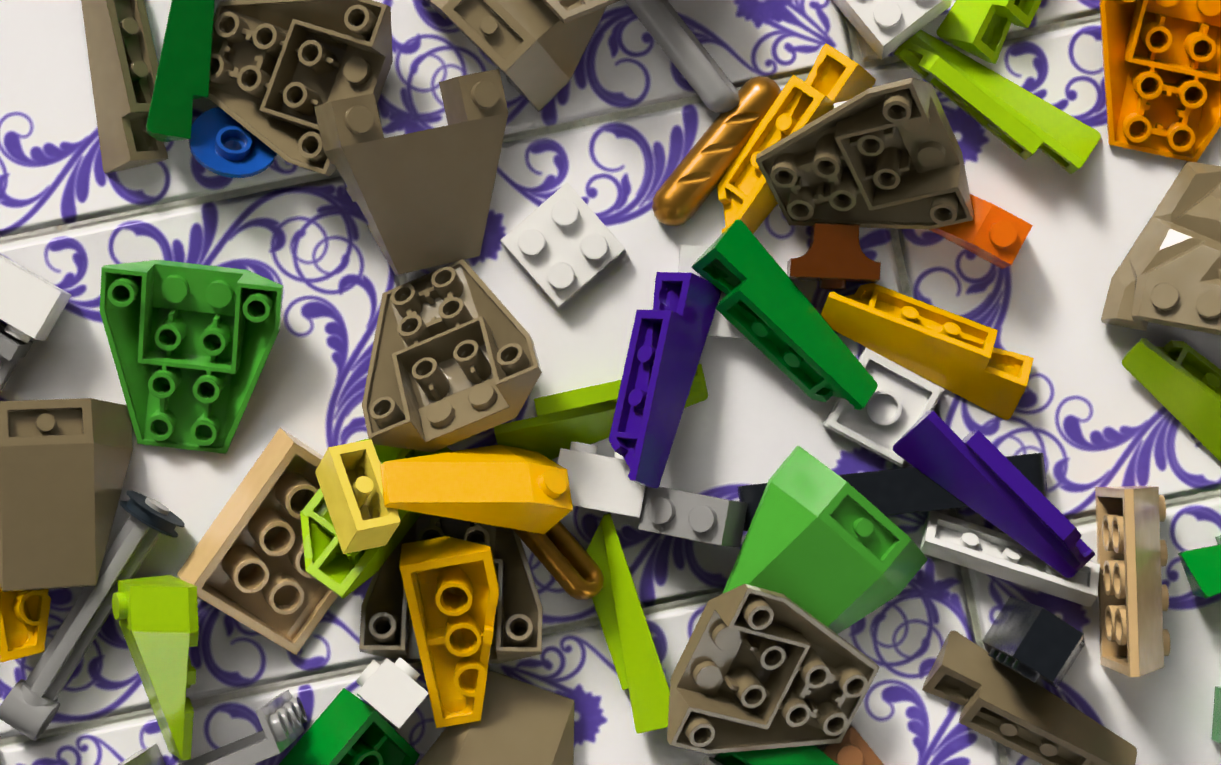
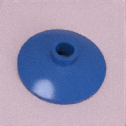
M220 107L205 111L195 119L191 126V139L188 140L192 155L200 165L220 176L246 178L257 175L269 168L277 156L276 152Z

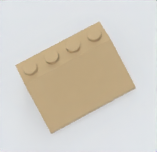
M279 428L183 564L177 576L181 580L197 586L198 598L297 655L338 595L305 571L300 512L320 488L315 471L323 456Z
M1159 486L1095 487L1097 564H1100L1098 596L1101 665L1128 677H1141L1164 668V656H1169L1170 635L1167 629H1163V611L1168 610L1169 593L1167 585L1162 584L1161 566H1166L1168 559L1166 541L1160 540V522H1164L1166 518V502L1164 496L1159 495Z

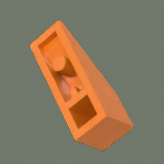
M970 194L974 214L973 220L930 229L932 232L1004 269L1012 265L1033 225L990 202Z

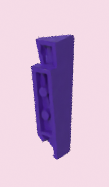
M657 272L653 310L636 311L610 431L609 442L614 451L624 457L630 469L629 479L649 488H658L716 311L715 308L721 295V290L711 282L693 273Z
M928 411L893 445V451L1064 577H1073L1095 555L1094 551L1080 539L1082 535L1077 528L979 430L971 431L961 440L934 411Z

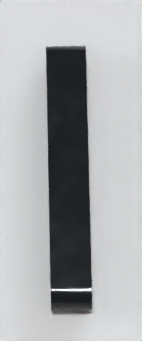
M1043 453L1005 456L1046 498L1048 497ZM915 467L839 475L885 516L969 507ZM767 483L738 486L739 502L748 503L743 531H748Z

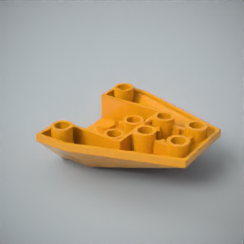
M1100 0L1099 9L1109 145L1197 163L1221 126V0Z

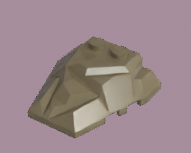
M1190 161L1185 163L1147 225L1111 278L1101 317L1102 323L1146 331L1148 322L1221 335V166Z

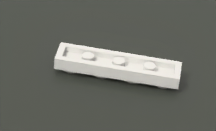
M930 511L925 520L920 548L923 554L1087 607H1091L1097 598L1100 564L1088 561L1073 577L1066 578L1005 533L936 511Z

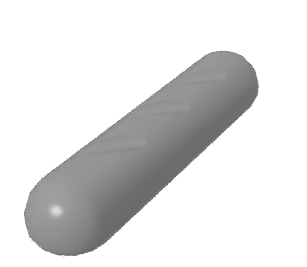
M624 0L711 111L722 114L738 105L740 100L739 92L668 0Z

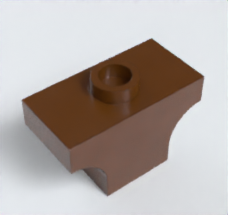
M814 224L811 227L808 251L803 256L791 258L787 262V275L791 280L819 281L820 289L845 290L846 282H878L880 280L881 262L869 259L862 252L859 244L860 225Z

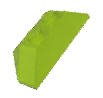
M373 444L381 464L385 461L452 452L448 447L432 453ZM319 488L300 512L306 573L344 599L377 573L422 513L398 509L401 523L386 546L343 554L321 488Z

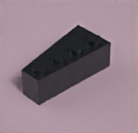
M1012 596L1009 597L982 640L992 647L988 655L1002 665L1035 683L1040 678L1056 689L1085 645L1082 632L1043 607Z

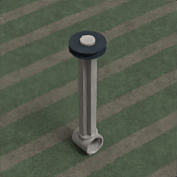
M127 490L126 493L130 500H121L120 505L131 515L103 558L96 586H89L83 589L27 680L21 679L1 704L0 719L33 741H36L53 720L60 707V703L57 702L59 694L111 614L113 593L118 592L117 580L132 579L161 533L177 538L178 533L174 529L176 526L184 527V522L160 502L138 492Z

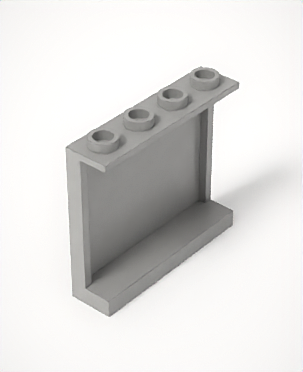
M289 690L280 693L256 711L263 729L262 731L179 765H254L280 754L305 731L303 723L307 722V715L299 697L292 699ZM154 744L138 751L118 765H165L158 745Z

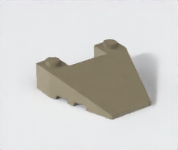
M499 69L458 76L439 82L448 125L384 138L374 93L331 101L314 107L324 152L331 165L335 164L347 185L346 191L352 201L357 202L369 223L367 225L368 229L395 275L480 256L508 118V108Z

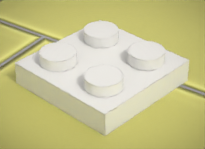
M568 182L500 240L558 308L626 250Z

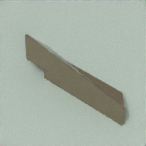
M81 0L103 171L105 173H113L168 159L164 143L157 141L146 131L158 70V61L144 0Z
M951 631L948 634L923 684L922 690L963 705L959 723L1043 765H1135L1137 748L1044 687L1002 665L990 657L988 651L957 631Z

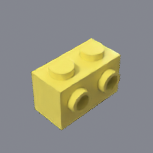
M372 439L328 447L315 471L343 554L386 546L401 523L398 509L384 507L380 469L382 464L378 459Z

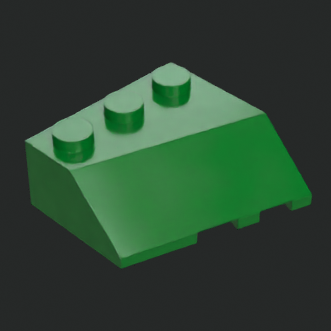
M343 688L279 765H415L420 754L375 709Z

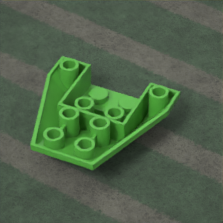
M165 260L112 264L102 267L100 314L138 444L222 454L228 452L281 328L283 285L245 269Z
M797 446L768 480L723 593L742 584H748L784 594L832 631L839 634L899 595L928 559L905 532L853 486L803 448Z

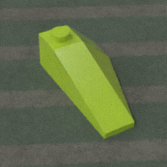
M172 575L117 580L118 592L113 593L112 596L114 618L119 620V625L168 751L182 761L190 760L194 710L189 697H186V689L196 684V669L191 665L188 654L189 647L198 646L197 586Z

